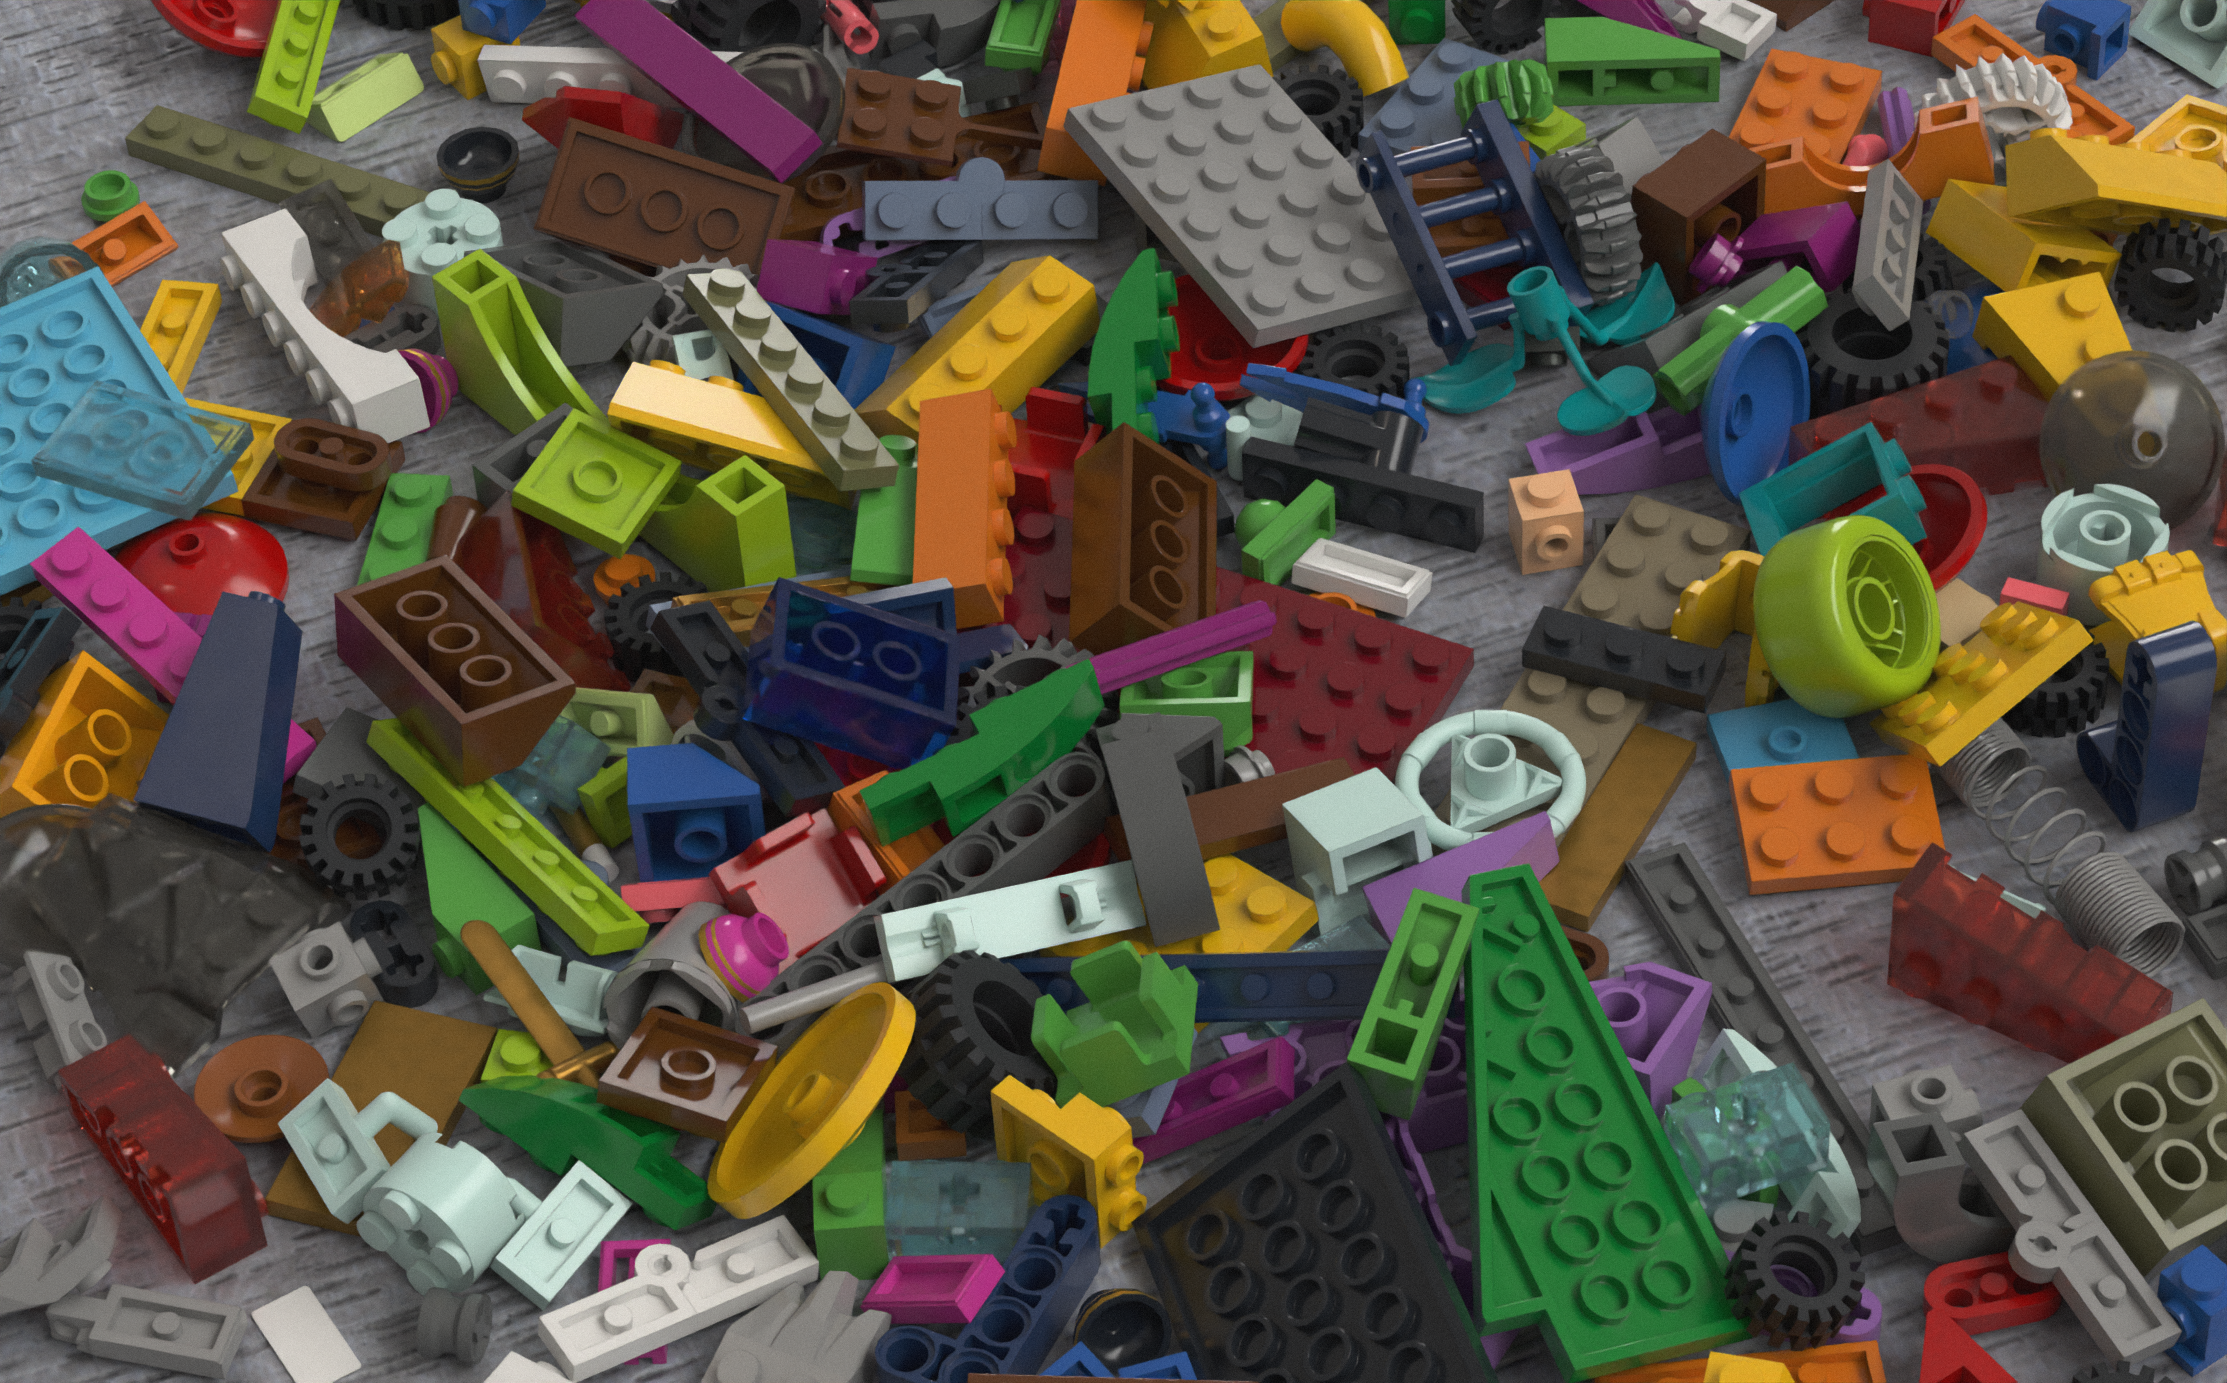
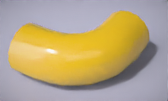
M1290 0L1286 3L1282 11L1281 26L1288 42L1296 49L1305 52L1323 47L1331 49L1340 59L1348 77H1353L1358 82V89L1362 88L1363 97L1409 78L1400 52L1388 29L1364 2L1360 0Z

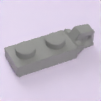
M113 1283L109 1292H97L95 1298L67 1293L57 1302L50 1303L46 1311V1317H48L52 1330V1338L76 1344V1348L83 1352L92 1353L94 1356L223 1380L226 1378L248 1326L246 1312L238 1306Z

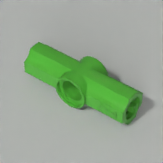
M1795 266L1741 308L1732 304H1723L1715 308L1702 325L1700 339L1652 375L1658 392L1664 396L1673 410L1686 416L1703 402L1708 381L1721 355L1737 335L1751 324L1760 321L1781 323L1789 327L1794 333L1828 307L1824 291L1816 284L1810 273Z

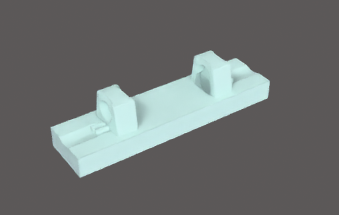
M1132 860L873 917L888 983L927 975L947 957L954 953L959 955L963 950H974L979 955L986 952L995 955L999 959L1146 926ZM1060 893H1065L1070 898L1074 920L1069 925L1066 924Z

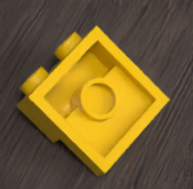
M1008 1075L990 1091L1000 1181L1039 1207L1044 1201L1054 1196L1066 1194L1080 1196L1089 1201L1096 1210L1100 1249L1119 1232L1128 1231L1133 1228L1131 1222L1145 1212L1147 1205L1146 1196L1136 1190L1135 1178L1142 1167L1144 1155L1142 1151L1133 1146L1132 1127L1119 1112L1110 1107H1101L1080 1092L1060 1109L1047 1093L1039 1089L1032 1090L1011 1075Z

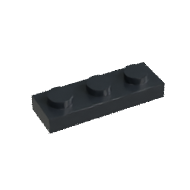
M1543 606L1522 648V667L1706 714L1726 671L1727 652Z

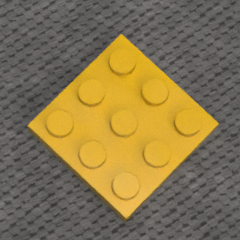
M2019 601L2014 605L2010 602L2004 603L1982 619L1979 624L1982 631L1964 646L1960 643L1954 644L1938 655L1937 661L1932 668L1931 677L1915 695L1898 704L1881 708L1882 713L1869 724L1885 744L1941 767L2093 642V638L2077 619Z
M1228 853L1203 860L1220 930L1155 947L1137 882L1138 895L1142 904L1146 926L1039 949L1041 957L1086 956L1121 941L1131 942L1139 955L1152 954L1154 952H1158V954L1287 951L1319 921L1314 901ZM1194 1023V1028L1199 1034L1209 1023Z

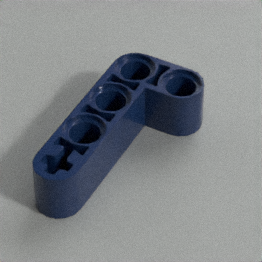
M2193 620L2129 643L2126 652L2118 719L2078 734L2076 740L2079 762L2086 777L2129 832H2135L2189 813L2196 806L2217 671V658L2211 638L2205 628L2199 622Z
M1069 1194L1054 1196L1044 1201L1036 1210L1002 1265L1005 1273L972 1322L966 1323L957 1339L912 1325L899 1326L887 1331L878 1340L875 1348L879 1383H968V1373L1036 1375L1097 1275L1101 1264L1096 1210L1091 1203L1080 1196Z

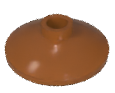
M258 1035L232 1043L216 1053L205 1064L195 1083L194 1101L198 1115L203 1123L217 1135L243 1143L268 1142L285 1137L278 1122L327 1078L330 1079L323 1057L308 1043L285 1035Z

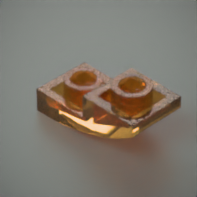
M389 239L353 261L326 286L316 298L309 311L328 329L343 338L359 329L362 318L382 323L392 305L402 301L409 284V272L404 269L400 242Z

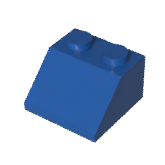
M766 301L853 409H856L884 382L896 348L895 346L802 310ZM740 368L736 382L744 386L743 392L763 397Z
M694 743L627 748L628 811L640 882L710 877L708 874L714 868L741 854L754 841L766 835L760 785Z

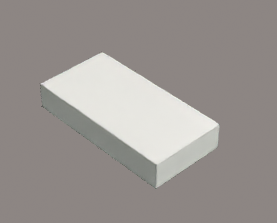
M1318 538L1293 564L1291 583L1321 593H1342L1352 598L1355 603L1406 618L1430 592L1433 572L1327 539Z

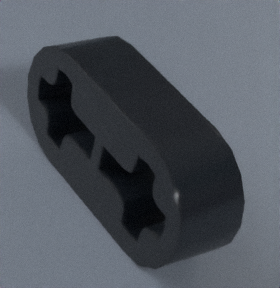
M386 900L370 902L360 907L351 918L350 929L353 942L364 937L380 964L383 972L372 979L382 998L389 1004L407 1008L422 1006L430 1001L437 993L439 986L435 961L431 950L408 912L400 904ZM384 930L388 936L392 935L393 940L384 943L376 931ZM404 965L412 978L405 979L401 973L397 974L396 968Z

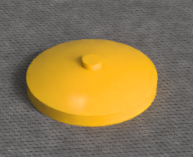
M877 982L852 992L813 1022L779 1057L774 1070L725 1143H720L708 1177L707 1188L711 1199L737 1219H750L776 1207L801 1189L828 1166L843 1149L847 1148L863 1130L866 1121L887 1091L907 1052L916 1022L914 1005L890 984Z

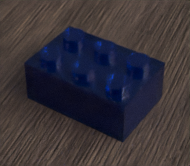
M778 577L751 630L743 719L823 744L829 748L839 749L877 761L892 768L906 769L940 751L956 726L961 636Z

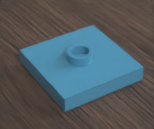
M1793 699L1707 715L1706 731L1727 784L1731 769L1859 758L1843 718H1829L1814 714L1803 708Z

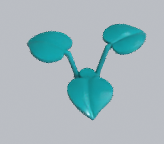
M1655 262L1641 273L1640 279L1637 280L1635 291L1628 293L1627 296L1621 299H1617L1614 303L1595 307L1585 317L1568 299L1563 286H1559L1551 268L1546 266L1532 267L1517 274L1507 286V291L1517 311L1508 317L1513 328V347L1501 343L1489 344L1468 352L1461 364L1450 367L1448 363L1431 374L1416 377L1426 384L1427 394L1423 400L1432 407L1456 414L1478 411L1496 403L1515 388L1516 379L1513 372L1520 370L1525 365V331L1534 335L1540 341H1547L1558 337L1581 381L1586 386V388L1568 396L1560 405L1557 413L1560 426L1564 431L1575 436L1599 434L1622 424L1628 416H1636L1648 410L1655 402L1657 396L1656 385L1647 371L1628 365L1617 367L1596 381L1567 331L1569 326L1568 318L1570 317L1579 326L1580 339L1585 343H1595L1598 346H1602L1610 340L1617 345H1627L1642 340L1640 335L1669 322L1675 311V301L1660 265Z

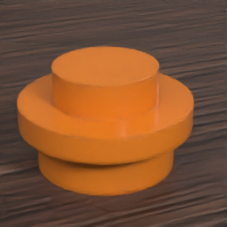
M624 554L621 559L613 556L602 562L594 572L593 580L596 593L609 606L608 600L613 594L622 597L620 587L627 582L638 588L640 587L638 577L648 574L651 582H656L655 569L649 560L638 555Z

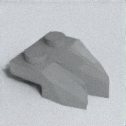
M106 1194L102 1195L54 1237L34 1217L0 1246V1316L57 1302L74 1287L80 1293H84L110 1270L112 1263L108 1258H110L111 1253L119 1244L116 1236L123 1212Z
M829 1271L806 1300L804 1288L795 1281L731 1324L726 1330L701 1383H871L877 1371L875 1348L878 1340L889 1331L892 1315L888 1312L870 1309L858 1317L851 1316L858 1279L847 1271Z

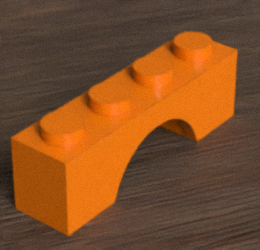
M1978 96L1920 109L1917 124L1910 140L1898 153L1888 158L1924 203L1926 200L1941 197L1948 179L1995 185L1994 158ZM1803 136L1749 148V150L1767 159L1764 214L1847 201L1856 219H1862L1868 173L1870 169L1880 163L1867 166H1847L1833 162L1820 155Z

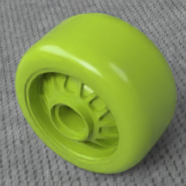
M1849 515L1838 517L1784 536L1775 543L1763 558L1757 573L1753 594L1756 633L1762 653L1772 674L1784 691L1799 705L1820 716L1847 718L1905 701L1915 695L1928 682L1933 672L1932 668L1939 655L1941 642V621L1938 601L1932 581L1921 558L1912 545L1896 529L1884 521L1870 516Z

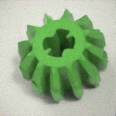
M1514 59L1507 62H1495L1487 66H1478L1476 70L1464 72L1453 83L1456 97H1453L1456 115L1460 116L1462 129L1477 104L1498 99L1508 122H1512L1517 129L1527 128L1531 124L1543 122L1554 111L1552 103L1554 92L1551 78L1547 76L1546 66L1532 59L1522 61Z

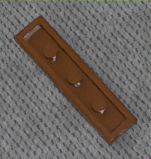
M1342 757L1187 796L1186 800L1202 859L1205 860L1287 839L1288 835L1282 804L1355 776L1354 772L1345 758ZM1116 814L1105 817L1103 834L1120 862L1132 860L1120 815Z

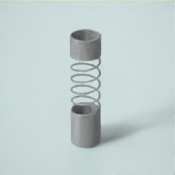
M2001 717L1941 767L1931 763L1933 769L1956 796L1962 800L1963 804L1969 807L1971 813L1976 817L1986 820V828L1990 835L2005 842V850L2009 857L2024 864V871L2029 880L2044 886V895L2048 902L2055 905L2057 912L2076 932L2077 936L2084 941L2096 958H2099L2100 962L2103 963L2104 967L2110 971L2116 980L2123 983L2141 982L2164 969L2177 955L2184 941L2185 927L2182 921L2163 902L2162 898L2155 893L2147 881L2140 876L2139 872L2132 867L2124 855L2115 851L2104 852L2107 841L2104 833L2099 831L2083 833L2087 820L2083 810L2075 808L2063 811L2068 797L2065 789L2057 786L2044 789L2049 775L2046 767L2040 765L2030 766L2031 754L2027 746L2013 733L2012 729L2009 728ZM2036 770L2041 772L2043 776L2042 783L2035 794L2029 797L2022 805L2009 812L1991 815L1994 804L2012 793L2023 781L2028 771ZM2047 793H2060L2062 797L2061 805L2047 822L2030 833L2010 837L2015 822L2028 806ZM1988 806L1986 814L1978 811L1976 807ZM2076 814L2080 816L2081 825L2065 845L2049 855L2030 859L2033 846L2047 828L2066 815ZM2013 816L2005 836L1996 832L1991 824V820H2000ZM2033 837L2024 858L2015 854L2011 847V842ZM2086 837H2099L2101 845L2095 855L2084 859L2072 868L2065 878L2049 881L2054 866L2070 847ZM2052 859L2044 880L2034 876L2030 869V864ZM2060 885L2054 899L2049 891V886Z

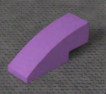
M1702 403L1686 416L1679 414L1668 406L1648 415L1645 411L1636 416H1628L1622 424L1599 434L1575 436L1561 429L1525 443L1537 474L1570 469L1578 495L1613 494L1652 489L1710 474L1701 435Z

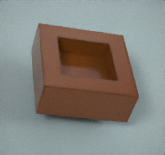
M908 1090L895 1091L896 1144L899 1161L967 1156L966 1131L961 1134L951 1129L943 1119L937 1120L927 1112V1107L919 1099L916 1100Z

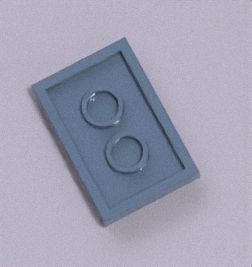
M1443 38L1359 132L1358 152L1361 153L1370 134L1382 130L1393 155L1411 151V147L1431 146L1460 138V133L1463 129L1460 116L1456 115L1453 97H1456L1453 83L1464 72L1476 70L1478 66H1487L1495 62L1511 60Z

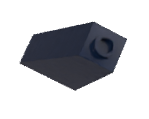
M251 591L248 597L222 592L133 799L160 825L271 853L276 840L303 632L284 612L285 604L269 594Z

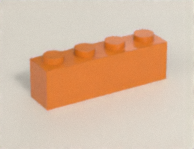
M1077 0L1046 125L1037 171L1075 180H1098V185L1105 186L1107 177L1063 126L1068 108L1132 94L1128 93L1127 90L1139 92L1146 58L1137 57L1135 54L1147 56L1154 26L1153 22L1143 20L1147 0Z
M992 389L920 401L913 583L947 578L954 587L956 629L1003 622L1004 595L1011 594L1013 590L1012 573L1009 562L1005 557L1006 546L1012 545L1014 542V528L1010 512L1007 509V497L1015 495V478L1011 463L1008 460V449L1016 447L1017 435L1011 413L1009 411H1001Z

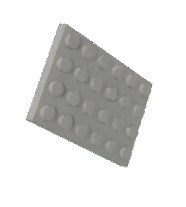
M1260 64L1068 108L1063 126L1065 130L1252 348L1421 304L1371 194L1366 193L1361 188L1355 169Z

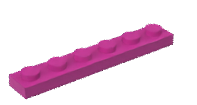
M78 526L30 563L35 578L174 705L202 638ZM292 719L283 783L302 768L317 747L315 740Z

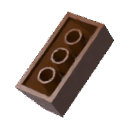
M1125 422L1075 460L1069 642L1080 651L1086 649L1094 656L1216 615L1217 481Z
M447 555L334 593L337 656L463 787L488 780L492 776L521 766L576 694V683Z

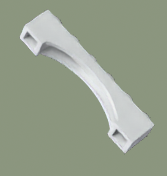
M286 208L221 232L227 255L221 257L219 261L228 286L232 291L241 290L245 306L253 319L261 316L265 331L273 346L283 345L292 371L296 376L305 374L314 400L318 405L325 403L328 405L333 423L378 434L387 443L430 427L420 379L397 349L383 353L355 344L328 329L305 306L304 298L307 288L317 284L318 279L308 237Z

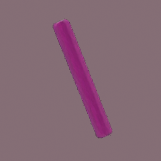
M1257 600L1088 659L1094 667L1102 695L1268 637L1272 634V626L1277 623L1275 612L1269 610L1265 601ZM1079 662L1070 664V665L1066 666L1065 668H1069V667H1071V666H1073V665H1075V664H1077V663H1079Z

